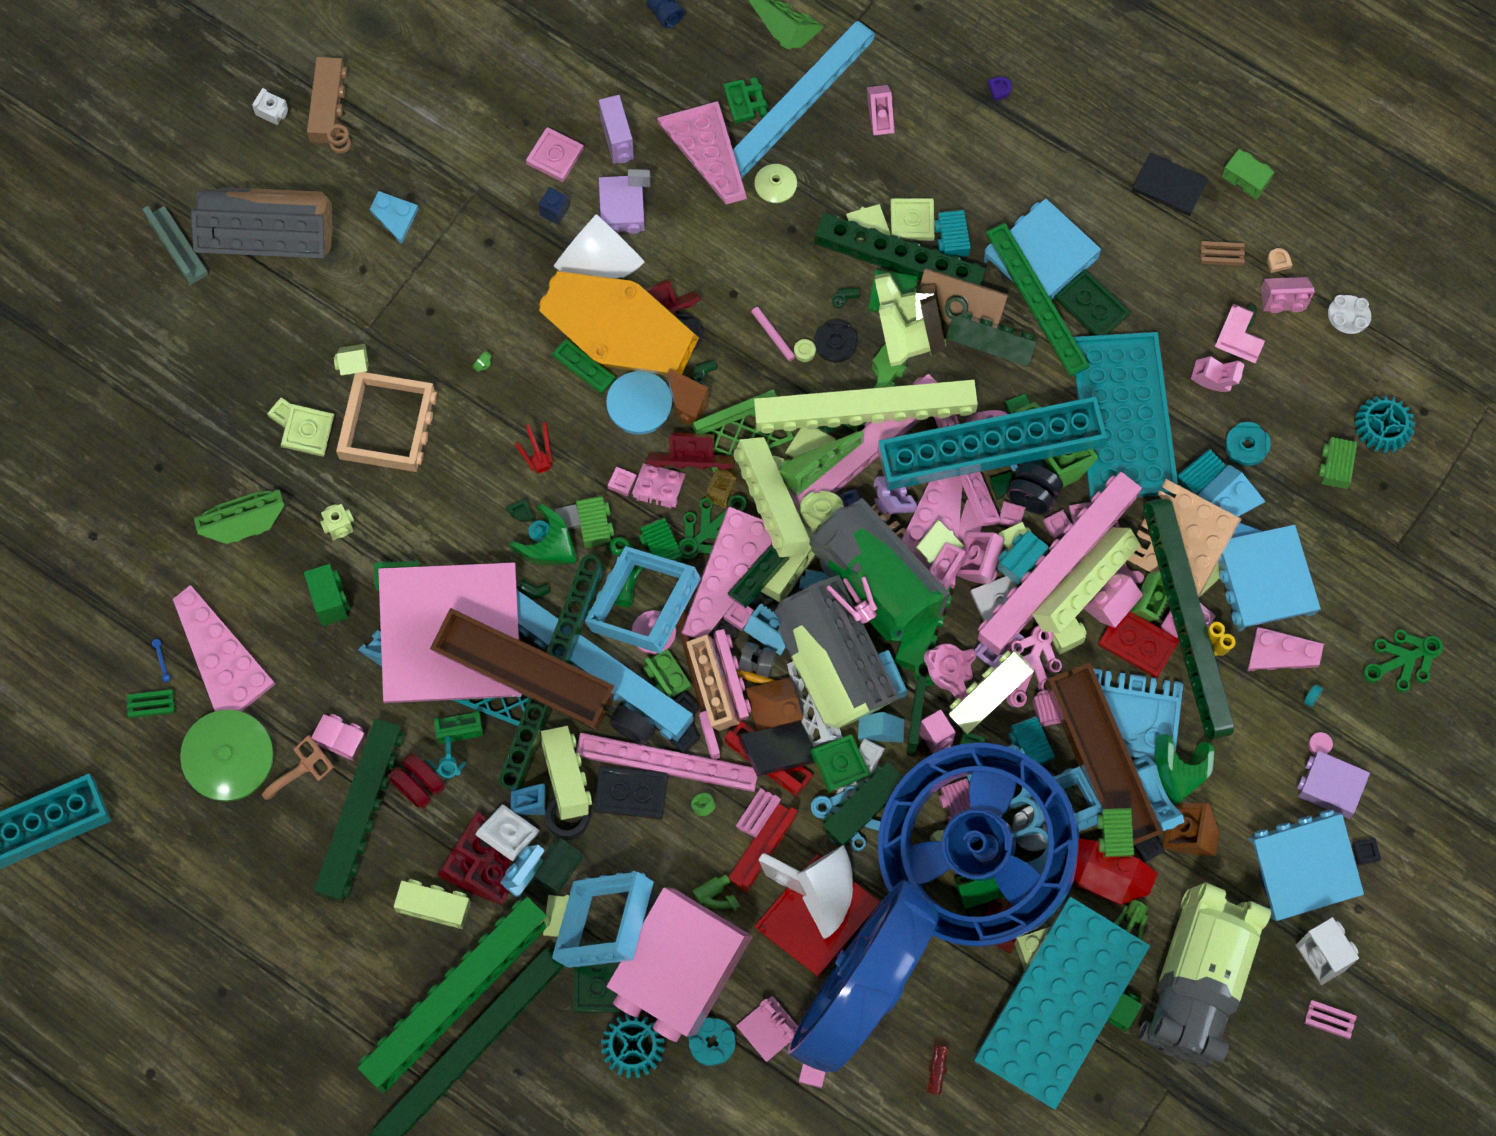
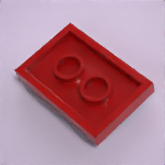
M1129 611L1116 627H1108L1098 646L1158 679L1179 643V639Z

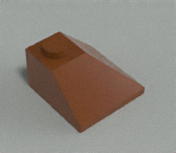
M669 369L668 387L671 392L676 415L683 423L693 424V422L701 419L709 405L708 388Z
M790 678L746 688L757 731L803 720L798 698Z
M1173 804L1183 814L1184 823L1177 825L1173 829L1165 830L1163 848L1195 856H1216L1220 833L1210 804Z

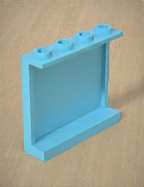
M1046 198L1041 203H1035L1030 209V213L1026 216L1022 215L1010 230L1051 301L1079 273L1090 267L1099 258L1101 248ZM990 243L984 251V262L987 263L990 260L1011 279Z
M1295 525L1230 539L1218 562L1220 567L1219 577L1221 582L1225 584L1226 600L1228 604H1231L1233 611L1232 621L1235 626L1237 625L1238 631H1242L1245 627L1299 615L1312 616L1321 609Z
M1326 810L1320 812L1319 817H1303L1298 819V823L1292 825L1290 823L1279 824L1276 826V830L1269 832L1268 829L1254 832L1255 836L1248 838L1255 848L1271 907L1269 908L1271 910L1270 918L1278 921L1364 895L1341 813Z

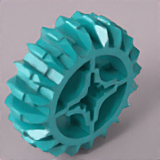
M1386 395L1381 400L1378 396L1374 397L1372 401L1370 399L1367 400L1365 405H1361L1359 412L1355 416L1357 420L1354 423V427L1358 428L1356 435H1362L1360 442L1367 441V448H1370L1372 445L1375 447V452H1378L1380 448L1383 454L1387 453L1388 449L1392 453L1396 452L1397 448L1401 450L1405 444L1409 443L1410 437L1414 434L1412 428H1414L1415 422L1411 421L1414 416L1413 414H1407L1409 407H1402L1403 400L1396 403L1395 396L1390 400L1387 399ZM1378 411H1384V412H1385L1384 414H1375V415L1372 414V413L1378 412ZM1385 418H1386V422H1385L1386 428H1385L1384 431H1383V428H1384V425H1383V424H1384V420H1385ZM1388 434H1390V435L1397 434V435H1398V436H1395V437H1392V438H1385V435H1388Z
M626 1014V1022H622V1019L618 1017L617 1022L619 1025L617 1027L613 1023L609 1024L613 1032L604 1031V1035L609 1039L601 1040V1044L608 1047L601 1049V1053L609 1054L605 1057L604 1062L609 1063L613 1061L609 1068L613 1071L619 1067L617 1071L619 1076L623 1074L624 1070L627 1071L626 1077L629 1079L631 1078V1072H635L636 1078H640V1070H643L645 1075H649L648 1066L654 1070L657 1068L653 1060L662 1061V1057L657 1055V1053L665 1052V1048L658 1046L665 1042L664 1038H656L660 1034L653 1031L655 1022L647 1026L648 1017L646 1016L642 1022H639V1015L634 1017V1021H631L630 1015ZM629 1028L643 1030L635 1036H630L623 1032ZM648 1035L653 1042L652 1051L649 1056L642 1049V1044ZM617 1036L624 1044V1048L618 1057H616L613 1051L614 1041ZM627 1041H633V1043L636 1041L639 1052L637 1050L633 1051V1049L629 1051ZM635 1056L643 1062L626 1064L623 1061Z

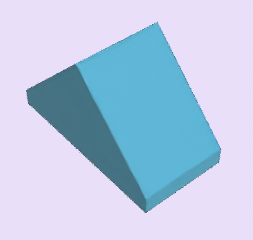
M885 712L867 715L859 719L858 740H864L865 738L869 741L903 743L904 719Z

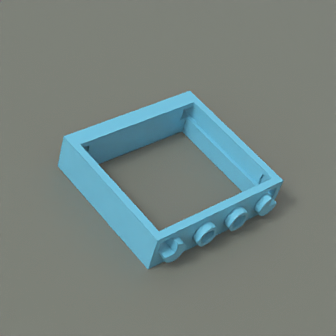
M625 546L620 557L617 558V563L612 572L608 574L605 585L598 592L596 601L589 610L585 622L594 633L661 654L701 578L693 566ZM635 565L679 578L649 636L604 623Z
M635 871L573 881L552 959L568 968L633 960L654 881L645 877L644 873ZM629 891L616 942L579 947L592 896Z

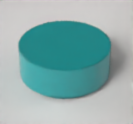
M1317 684L1314 685L1306 696L1304 704L1312 708L1319 699L1323 688Z

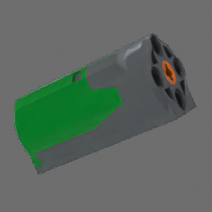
M863 498L850 506L837 509L810 538L809 545L811 546V551L819 558L822 570L830 578L839 575L842 582L844 578H847L861 602L866 600L869 603L862 582V577H866L874 603L878 608L875 610L877 615L869 620V622L886 641H908L942 617L950 593ZM843 582L852 603L856 606L857 603Z

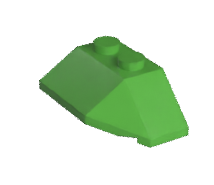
M280 490L255 492L216 505L205 511L201 516L195 517L196 530L199 535L225 544L238 542L243 538L259 535L264 531L270 530L284 507Z

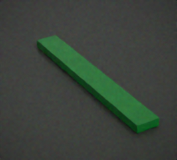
M1006 223L987 231L986 236L1068 376L1072 377L1088 369L1090 365Z

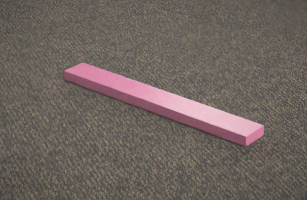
M580 733L576 753H579L581 758L646 771L668 773L671 776L755 792L758 777L753 767Z

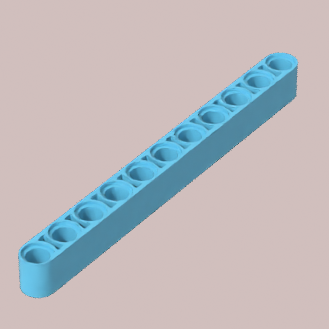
M860 21L855 22L733 149L741 179L871 44L875 37V33Z

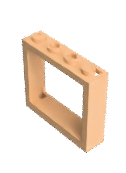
M366 372L355 373L336 450L339 459L417 472L418 465H421L424 453L421 452L422 447L428 441L427 425L432 423L433 412H431L432 404H436L437 392L434 390L433 383ZM366 385L424 394L409 457L351 448Z

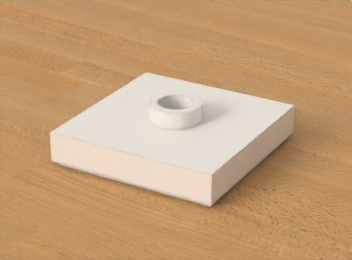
M1008 576L970 591L983 622L985 620L990 621L994 615L992 613L1000 603L1004 605L1007 602L1008 598L1006 597L1014 587L1018 589L1017 585Z
M502 804L477 830L476 836L511 861H514L521 850L532 842L540 830Z
M765 853L761 855L759 862L767 877L804 896L806 895L796 876L800 871Z

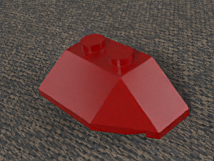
M1079 838L1077 867L1074 877L1077 887L1119 905L1150 895L1158 875L1157 872L1133 856L1103 857V852H1099L1098 841Z

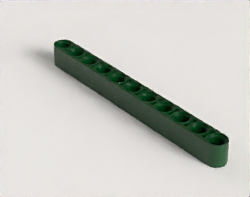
M1168 498L1148 501L1143 506L1144 516L1204 733L1209 740L1230 736L1234 732V724L1172 502Z
M588 554L581 559L546 651L547 654L568 664L604 571L603 563L595 555ZM590 562H597L595 570L587 571V566ZM589 583V588L586 592L582 593L579 591L581 584ZM581 604V610L576 614H572L571 608L573 605ZM567 625H573L572 633L564 635V628ZM559 646H564V654L559 657L556 656V649ZM531 698L528 699L499 777L500 784L510 791L519 790L524 785L541 740V731H544L552 708ZM535 710H540V718L532 721V713ZM531 731L533 734L531 741L524 742V734ZM524 753V761L516 764L515 757L517 754ZM515 774L516 782L509 786L507 779L510 775Z
M547 947L372 1130L369 1136H405L564 968L563 964L552 959L554 951L550 947Z

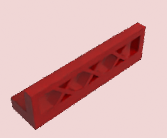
M741 721L733 732H728L724 737V742L749 761L737 734L741 729L747 733L755 731ZM802 766L766 774L796 798L813 778V774ZM800 772L806 778L802 783H799L790 776V773Z
M781 804L777 805L758 836L754 838L728 879L732 884L748 893L763 870L759 858L764 853L772 856L797 818L798 810L793 807L789 810Z

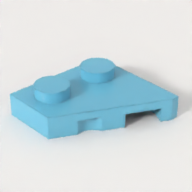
M378 191L370 211L396 237L399 243H403L418 211V205Z

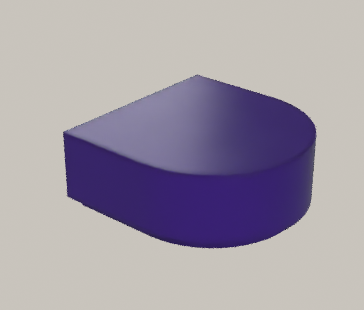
M996 77L988 80L987 84L994 101L1004 99L1010 95L1012 84L1006 77Z

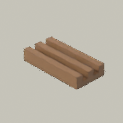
M1201 241L1200 264L1244 266L1245 243ZM1205 255H1217V256H1220V257L1238 256L1239 259H1238V258L1205 257Z

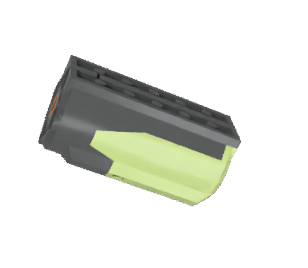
M838 575L814 583L782 600L774 611L781 624L778 632L823 724L836 729L853 723L899 699L864 625L860 620L855 621L852 614L826 588L828 585L831 586L856 611Z

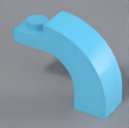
M1148 756L1133 761L1163 831L1173 829L1177 825L1184 823L1183 814L1171 803L1165 793L1156 764Z

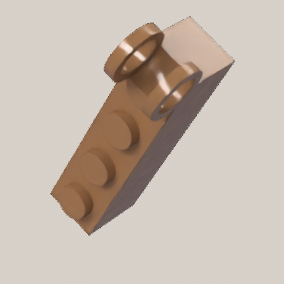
M317 57L307 128L309 141L329 143L332 151L335 153H345L351 147V140L347 128L338 123V118L342 117L343 106L340 102L341 98L345 97L343 79H347V67H344L342 58ZM339 137L343 138L342 140L335 141ZM347 142V145H346L344 148H341V149L335 148V147L333 146V145L340 146V145H343V144H345V143Z

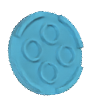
M634 371L622 375L612 384L607 394V410L611 420L625 432L636 435L648 434L656 431L669 418L672 411V396L667 384L657 375Z

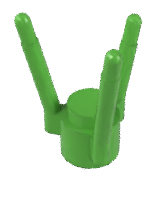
M1132 900L1129 906H1124L1122 913L1114 924L1119 925L1124 917L1127 916L1126 920L1129 921L1126 931L1130 933L1134 924L1138 925L1140 922L1137 938L1142 940L1145 923L1148 919L1146 915L1148 907L1142 902Z

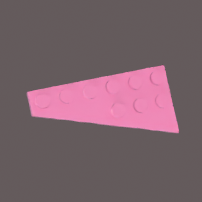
M718 101L657 118L658 124L725 204L747 199Z
M727 507L681 631L682 634L695 639L708 635L735 602L729 598L727 593L767 548L772 545V539L768 531H766L762 519Z
M191 585L173 598L215 711L236 710L242 712L275 685L273 680Z

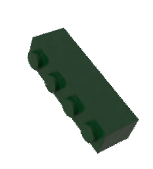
M889 762L884 766L881 764L877 766L871 773L873 777L868 782L863 780L855 788L857 793L854 796L850 797L848 795L839 804L841 808L835 814L830 812L823 819L825 824L822 830L839 847L845 846L886 806L894 789L903 779V776Z

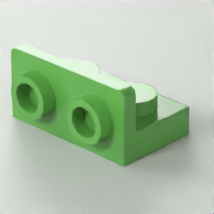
M668 649L651 659L649 657L644 659L645 667L643 669L649 679L654 678L657 683L655 688L669 698L674 699L692 688V685Z

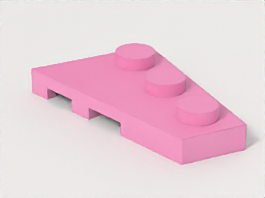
M1258 627L1247 671L1318 667L1324 644Z

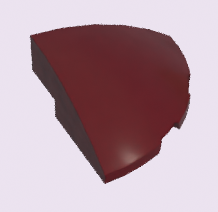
M476 811L437 875L469 893L503 905L509 890L500 882L509 868L510 859L476 836L477 830L488 820Z

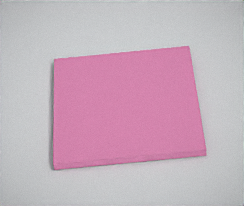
M515 563L379 569L384 703L522 696V694L455 663L430 649L450 608L519 640Z

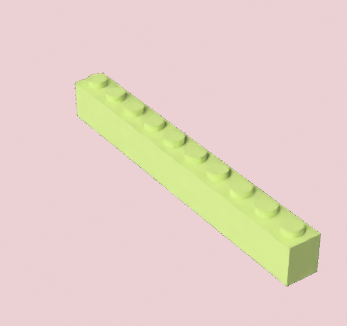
M974 380L754 399L756 431L771 433L774 430L781 429L784 431H794L797 428L804 427L806 429H816L819 426L838 427L841 424L856 426L863 422L879 424L885 420L902 422L909 418L924 420L932 416L946 418L955 414L969 416L976 413L977 410Z

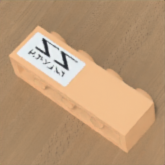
M704 635L686 642L711 727L721 731L740 724L715 640L708 635Z

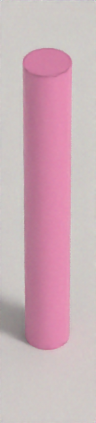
M759 307L754 308L751 311L786 359L789 362L796 357Z

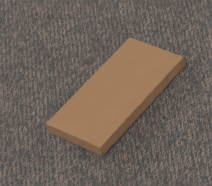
M925 268L920 285L935 283L943 320L952 321L945 313V305L951 297L961 295L968 300V311L973 313V317L979 319L987 317L992 319L994 324L999 325L1008 294ZM959 302L951 303L953 312H963V306Z

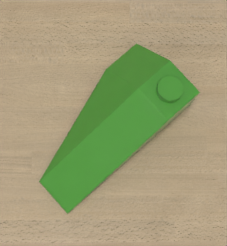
M859 431L798 455L792 460L785 461L780 467V474L784 483L798 497L864 442V433Z

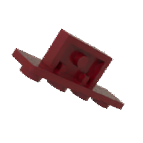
M669 280L645 288L648 293L672 314H675L681 308L693 307L696 305V302L701 301L700 296L695 291L676 298Z
M670 433L669 453H649L646 458V464L653 467L671 465L675 468H685L687 466H695L697 469L717 467L719 470H728L736 462L734 456L715 455L714 434Z

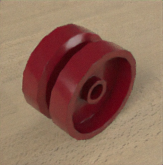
M410 752L402 760L403 767L408 773L399 767H395L387 777L414 806L423 811L431 803L430 797L424 789L433 796H439L446 787L426 763Z

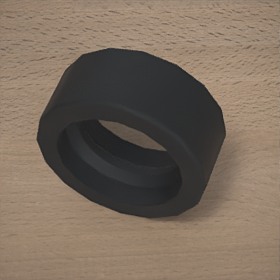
M622 706L617 707L609 720V724L617 732L639 744H646L655 730L654 726L647 719Z
M556 798L551 800L545 813L547 827L550 832L563 840H571L581 836L588 827L589 813L588 815L581 816L578 826L574 829L563 830L554 822V813L558 806Z

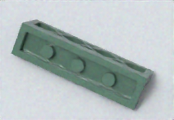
M148 206L143 208L148 222L189 285L207 276V270L196 253L193 252L192 247L166 207L163 206L153 213Z

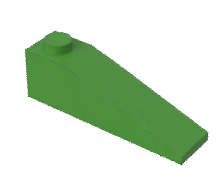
M749 0L773 37L780 41V45L786 49L801 48L823 28V25L804 12L800 15L792 11V6L788 3L774 0Z
M1033 402L1016 410L1015 413L1042 407ZM1093 449L1040 460L1044 468L1062 480L1063 487L1078 481L1098 460V456Z

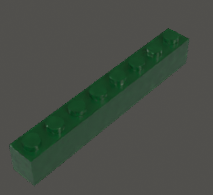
M374 719L314 889L315 894L319 897L344 903L345 898H349L352 885L350 883L352 877L358 874L360 854L364 855L368 842L365 840L367 834L373 831L375 811L380 810L383 798H380L383 789L387 790L390 782L387 775L391 768L394 769L398 758L395 755L398 747H402L405 739V734H403V730L399 725Z

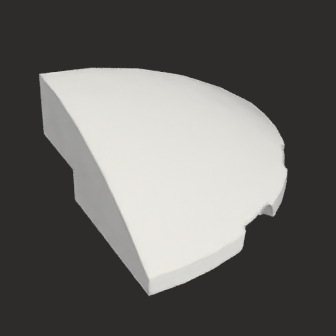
M596 214L560 256L554 267L560 272L616 279L632 274L645 261Z
M844 845L796 874L806 893L802 898L824 939L833 934L841 925L852 900V868Z

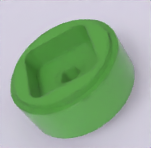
M484 351L473 364V369L478 373L488 369L491 365L490 359L492 355Z
M700 793L692 799L691 806L696 815L706 816L715 809V802L710 794Z

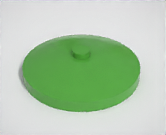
M236 710L215 711L199 719L187 732L180 754L181 767L190 785L203 796L222 802L240 800L256 792L268 778L274 759L272 741L265 728L252 716Z

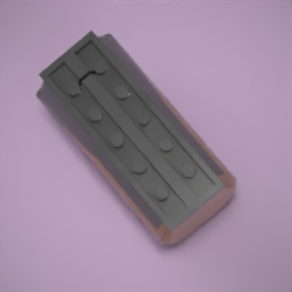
M223 187L218 190L197 191L195 206L191 210L193 252L324 258L330 252L333 235L332 204L329 198L322 192Z

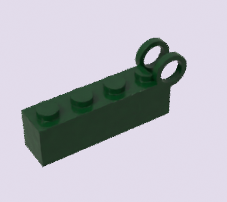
M955 295L949 299L945 305V313L952 321L946 339L1029 367L1039 340L1034 337L1035 334L1028 331H1022V333L1014 331V327L1007 324H1002L1001 326L994 324L993 320L987 317H981V319L973 317V313L968 311L969 303L964 296ZM959 302L963 306V312H953L951 303Z

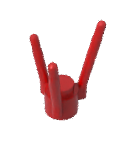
M546 422L542 424L546 454H544V451H539L529 424L526 425V429L535 451L531 456L532 459L529 458L518 442L515 443V446L528 463L530 471L535 470L536 474L550 470L553 463Z

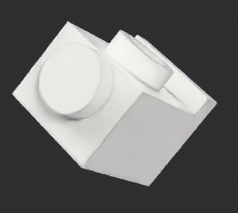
M262 88L252 104L255 115L278 125L281 119L286 117L288 112L286 101L267 92L264 88Z

